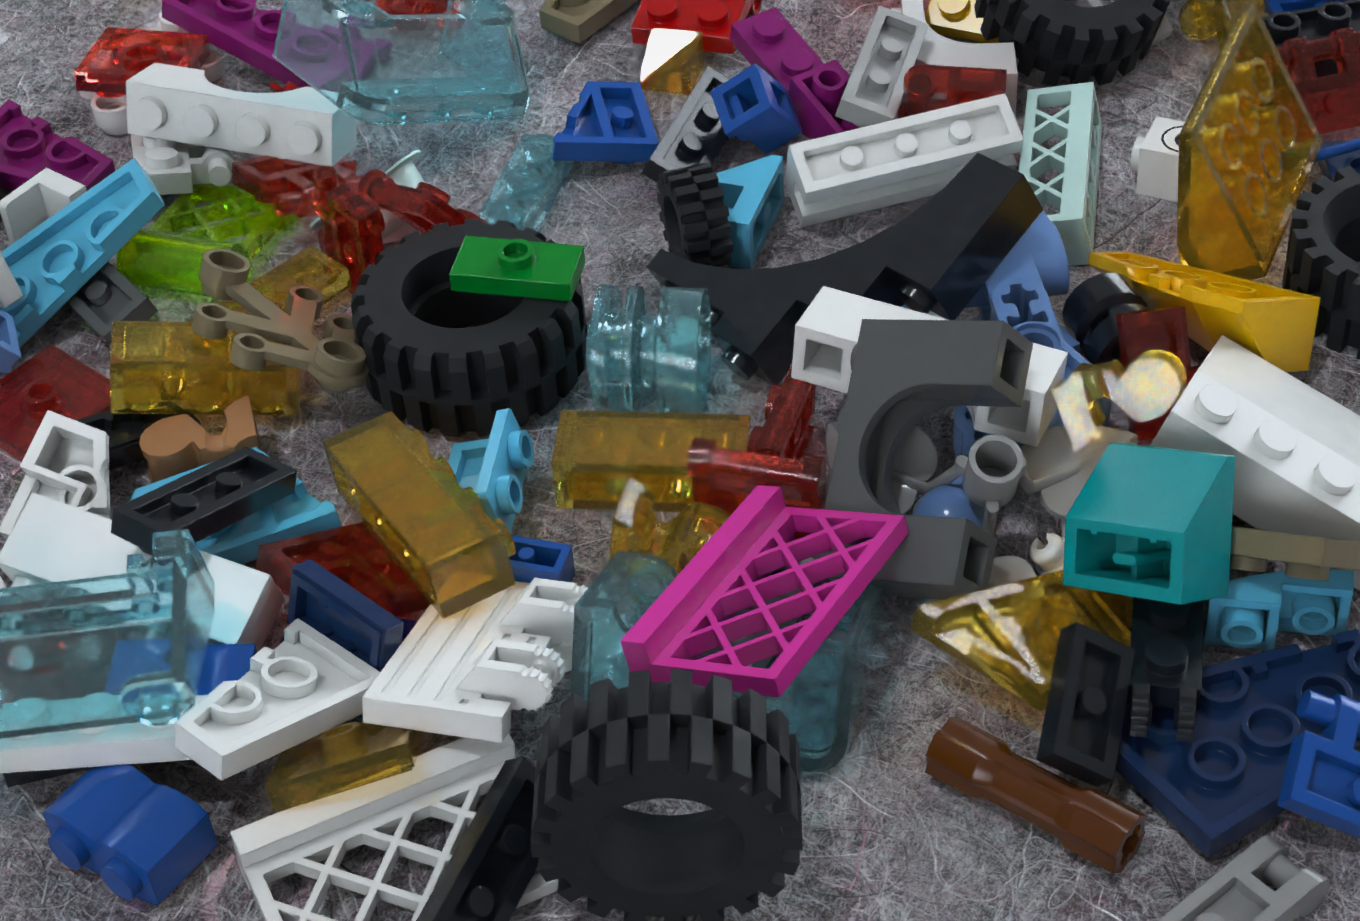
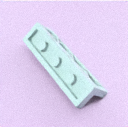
M1094 82L1030 89L1027 92L1023 127L1024 142L1021 149L1018 172L1024 174L1042 207L1048 203L1060 210V214L1047 216L1063 237L1069 266L1087 265L1089 252H1093L1102 122ZM1068 105L1053 116L1041 111V108ZM1054 135L1064 139L1049 150L1040 146V144ZM1050 169L1061 173L1046 184L1036 180Z

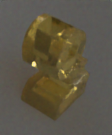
M1154 349L1139 355L1127 369L1118 360L1100 364L1081 363L1070 373L1068 378L1061 380L1051 392L1072 448L1076 452L1094 438L1106 419L1098 402L1100 398L1105 396L1111 399L1137 423L1162 416L1173 406L1185 390L1187 375L1183 363L1177 356L1170 351Z
M629 478L613 518L609 564L626 570L631 576L650 572L658 574L662 579H667L674 570L680 573L730 517L727 512L716 506L693 501L670 522L658 521L653 511L656 496L645 485Z

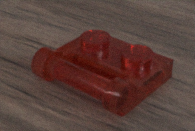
M925 64L915 65L905 73L903 90L907 97L900 105L897 119L1003 94L1006 92L1007 70ZM935 93H944L943 99L931 98Z
M379 169L368 171L360 180L357 188L359 198L374 208L390 211L421 232V234L431 231L432 225L448 222L449 226L465 224L464 219H481L483 224H487L484 219L472 212L460 208L454 209L448 205L451 197L443 190L424 182H419L416 188L397 185L393 178Z
M697 437L691 443L687 472L692 477L695 527L697 532L715 534L757 485L781 487L786 507L824 509L826 458L824 456L804 454L801 460L719 448L715 440ZM795 532L794 537L796 540L813 533Z

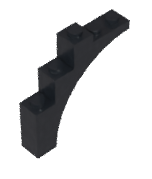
M977 153L941 191L909 216L864 242L820 259L777 268L728 269L694 263L660 249L646 267L661 284L657 294L674 310L687 311L691 309L697 313L696 317L710 330V333L725 350L721 359L732 371L746 380H750L755 374L776 387L792 367L795 324L823 286L899 307L906 304L914 311L925 314L932 311L947 320H955L1043 211V208L1024 174Z

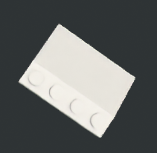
M1222 335L1175 403L1150 446L1236 456L1233 514L1257 529L1360 542V416ZM1330 568L1331 570L1353 571L1354 587L1360 590L1359 570Z

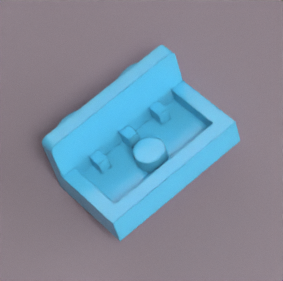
M510 408L496 411L489 438L453 444L428 529V535L437 551L489 544L494 532L511 534L515 514L519 513L522 509V487L527 468L533 465L534 448L529 433L526 430L520 429Z

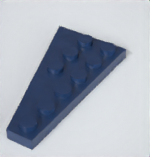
M1353 629L1333 634L1331 644L1301 651L1297 644L1202 667L1200 709L1196 711L1193 742L1176 740V731L1173 729L1174 709L1152 707L1151 727L1147 730V736H1130L1132 705L1126 704L1115 770L1208 858L1214 856L1287 810L1277 806L1292 739L1305 730L1323 736L1320 732V725L1297 716V706L1303 693L1310 689L1330 698L1334 694L1339 693L1360 702L1359 631ZM1355 740L1354 750L1359 752L1360 741Z

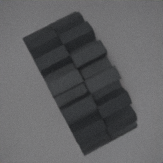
M701 163L660 173L658 175L659 180H657L659 191L657 202L661 207L659 216L665 228L663 231L665 241L669 242L668 251L694 263L716 267L728 265L732 260L730 252H733V243L729 237L733 235L732 226L727 220V216L730 215L728 206H725L723 202L725 195L722 186L718 187L719 178L716 172L712 171V166L707 163Z

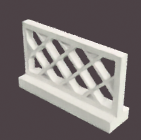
M509 732L502 743L465 737L230 831L240 871L249 891L251 890L264 921H338L317 914L331 884L366 895L354 921H370L379 900L415 911L411 921H416L458 847L466 828L469 827L476 814L474 810L480 796L488 793L504 762L516 758L515 744ZM463 803L462 808L456 807ZM428 817H434L454 825L443 850L439 851L407 841L414 823ZM396 831L394 836L388 835L389 833ZM364 844L386 851L374 879L371 880L338 869L346 851ZM399 856L435 867L422 896L387 885V881ZM327 859L325 865L319 863ZM293 873L317 880L304 909L274 900L267 884ZM540 873L534 875L516 909L558 891V879L546 882Z

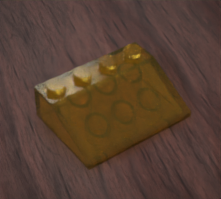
M1254 1L1242 5L1179 134L1177 247L1181 263L1246 280L1266 277L1292 216L1293 209H1295L1297 199L1303 190L1323 142Z

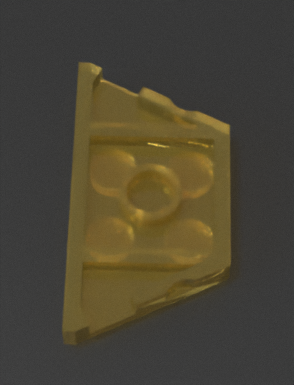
M1063 570L920 605L917 607L910 627L922 638L1039 711L1046 709L1060 630L1078 622L1130 647L1133 599L1127 598L1125 595L1064 586Z

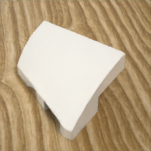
M47 410L20 464L21 469L26 475L0 525V534L5 539L9 537L32 492L110 519L109 436L105 431Z

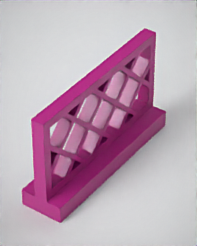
M757 485L620 640L629 671L650 670L652 682H670L671 669L691 670L692 684L707 686L712 675H717L732 680V692L745 693L751 688L764 696L781 697L909 534L905 515L786 507L781 487ZM795 532L813 533L796 540L794 537ZM865 537L873 538L848 548L844 547L848 543ZM832 550L833 552L802 565L798 564L799 561ZM786 566L788 569L769 576L772 571ZM846 572L844 576L840 579L831 581L829 583L823 584L815 588H813V586L811 585L824 579ZM797 589L801 590L799 594L766 605L764 602ZM754 606L755 610L735 617L740 610ZM814 612L807 620L782 629L778 626L784 622ZM765 629L769 633L733 647L730 642ZM716 647L721 649L717 653L700 658L705 651ZM780 654L769 669L747 667V665Z

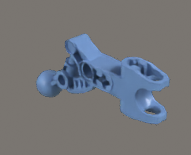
M1042 211L965 308L978 307L982 320L1005 321L1032 343L1068 352L1060 405L1047 428L1063 425H1098L1108 427L1114 381L1110 375L1098 370L1063 340L1049 300L1050 296L1068 293L1070 276L1068 259L1059 231L1045 212ZM956 406L952 447L957 456L964 455L968 457L972 445L978 439L991 434L974 430L972 416L967 407ZM1014 441L1020 448L1022 447L1023 443ZM960 476L951 484L928 490L916 503L912 515L966 518L983 528L984 508L976 505L967 497L963 488V476Z

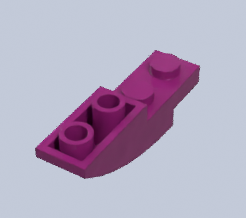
M777 7L731 24L730 40L750 65L756 63L788 90L804 136L811 140L860 128L852 122L835 116L850 75L837 60L824 64Z

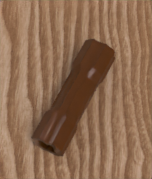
M959 717L948 718L944 726L935 733L926 752L927 765L925 773L970 797L987 799L1055 835L1065 848L1113 874L1122 873L1129 860L1135 856L1145 835L1147 815L1099 790L1081 788L1012 752L1005 741Z

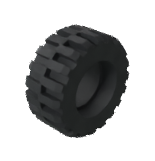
M464 219L465 224L449 226L448 222L432 225L429 232L419 234L415 231L402 237L399 246L394 248L389 245L378 254L374 261L375 265H368L352 294V322L356 343L364 349L366 355L365 363L369 368L366 387L373 399L380 403L385 411L400 421L407 418L409 425L428 433L431 428L440 429L444 436L461 437L462 432L477 431L478 436L490 435L497 410L510 408L520 427L528 423L530 416L537 413L542 417L552 410L558 403V396L565 398L578 382V377L585 370L588 360L587 348L589 343L581 277L572 301L569 302L452 291L449 273L465 236L500 239L518 238L534 242L555 243L552 239L546 241L544 235L532 228L526 227L522 231L517 229L513 222L497 220L495 224H483L481 219ZM484 324V325H481V326H475V327H469V328H459V327L467 326V325Z

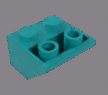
M1109 443L1066 515L1063 585L1180 605L1228 596L1236 456L1126 443Z

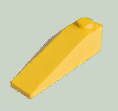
M1130 251L1089 252L1088 264L1100 273L1116 272L1127 276L1153 312L1210 352L1220 337L1224 335L1285 372L1309 370L1321 297Z

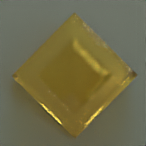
M653 28L649 37L640 77L641 88L643 90L691 94L704 66L702 32Z

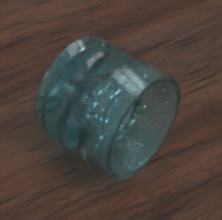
M599 285L595 296L592 318L588 324L586 339V368L588 378L590 379L592 401L596 413L612 414L616 412L622 386L623 402L627 414H639L646 396L647 387H654L657 405L662 416L702 417L704 415L707 405L711 366V309L707 288L664 287L658 304L657 314H649L648 302L643 286H630L626 297L625 310L623 311L622 295L619 286Z

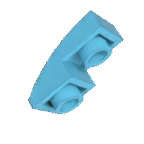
M1330 569L1329 581L1285 576L1286 571L1269 572L1229 581L1228 596L1209 599L1204 644L1230 646L1239 649L1273 650L1277 631L1325 636L1345 632L1354 592L1353 571Z

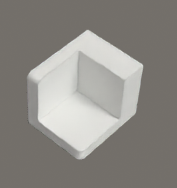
M45 168L0 200V214L10 245L87 191L85 185L49 168Z

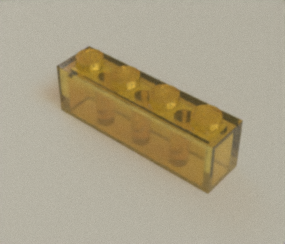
M390 411L322 441L339 495L443 619L516 584L509 560L510 556L516 554V548L507 526L500 518L491 520L488 517L477 493L472 487L469 486L463 489L457 483L454 472L444 457L435 459L431 455L424 437L417 428L408 430L396 415Z

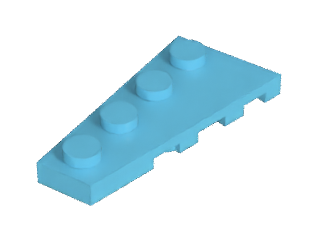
M135 158L1 252L23 296L8 307H0V310L14 318L20 348L165 206L149 175Z

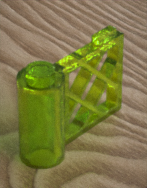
M194 184L193 193L181 194L148 229L141 228L117 252V270L132 284L210 297L203 292V284L198 278L204 252L217 248L227 249L245 256L251 263L278 230L287 231L301 216V207L295 203V195L231 185ZM201 201H206V202L215 203V204H211V205H207V206H203V207L196 208V207L200 204ZM259 210L266 211V212H262V213H258V214L246 216L247 213H251V212H255V211H259ZM232 217H233V219H234V220H231V221H227V222H223V223H219V224H215V225H211V226L208 225V223H212V222H216V221H220V220H224V219H228V218H232ZM192 227H195V228H196L195 230H191V231H187V232H183V233H176V231H180V230H184V229H188V228H192ZM246 235L241 243L224 241ZM252 263L247 279L248 284L250 283L252 277Z

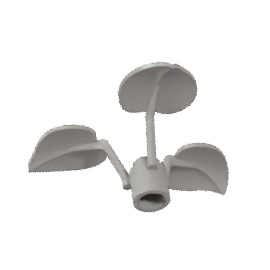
M830 421L826 429L825 444L829 470L833 467L839 437L838 421ZM914 425L900 443L893 460L891 470L892 494L900 513L907 515L914 506L917 493L924 495L930 489L948 485L958 477L963 476L965 494L973 503L984 508L983 529L995 535L999 507L1006 505L1013 499L1018 483H1020L1022 489L1027 494H1034L1040 491L1041 501L1045 509L1055 517L1066 520V515L1109 443L1138 445V435L1106 426L1063 425L1047 428L1037 447L1023 444L1021 448L1008 437L987 435L978 439L972 445L968 457L964 455L957 456L955 464L929 482L937 470V451L931 438ZM1006 555L993 559L985 604L934 599L926 600L931 617L947 636L973 656L990 660L1008 653L1025 638L1037 616L1041 595L1037 575L1029 562L1018 556Z

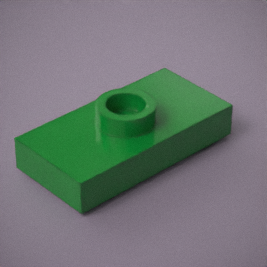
M465 236L449 273L452 291L569 302L572 301L585 265L584 246L534 242L518 238L500 239Z

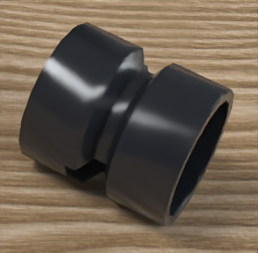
M1112 272L1101 273L1088 278L1078 285L1065 301L1062 311L1064 325L1072 337L1080 343V347L1088 361L1098 370L1111 376L1114 381V387H1131L1144 382L1157 373L1167 361L1172 348L1170 335L1127 276Z

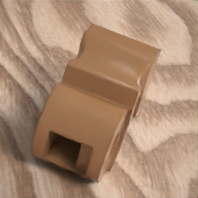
M249 395L233 401L224 410L227 424L222 433L210 434L188 414L166 417L146 428L140 436L139 445L143 456L148 462L150 482L154 483L214 462L246 446L249 448L257 447L261 450Z

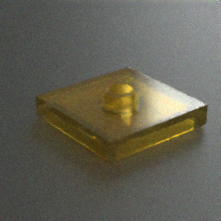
M363 721L350 722L336 726L281 752L265 786L273 811L278 809L280 812L413 770L423 731L363 723Z

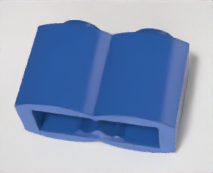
M130 764L90 767L42 813L51 834L48 838V845L56 857L74 870H79L82 866H85L99 873L105 884L116 895L128 901L137 897L147 903L159 905L218 846L208 812L183 793L163 784H155Z

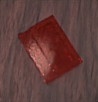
M792 363L783 384L772 385L765 408L766 422L764 427L754 426L746 452V462L755 465L754 488L757 485L781 487L784 501L788 496L814 434V426L810 425L815 413L816 385L791 378Z

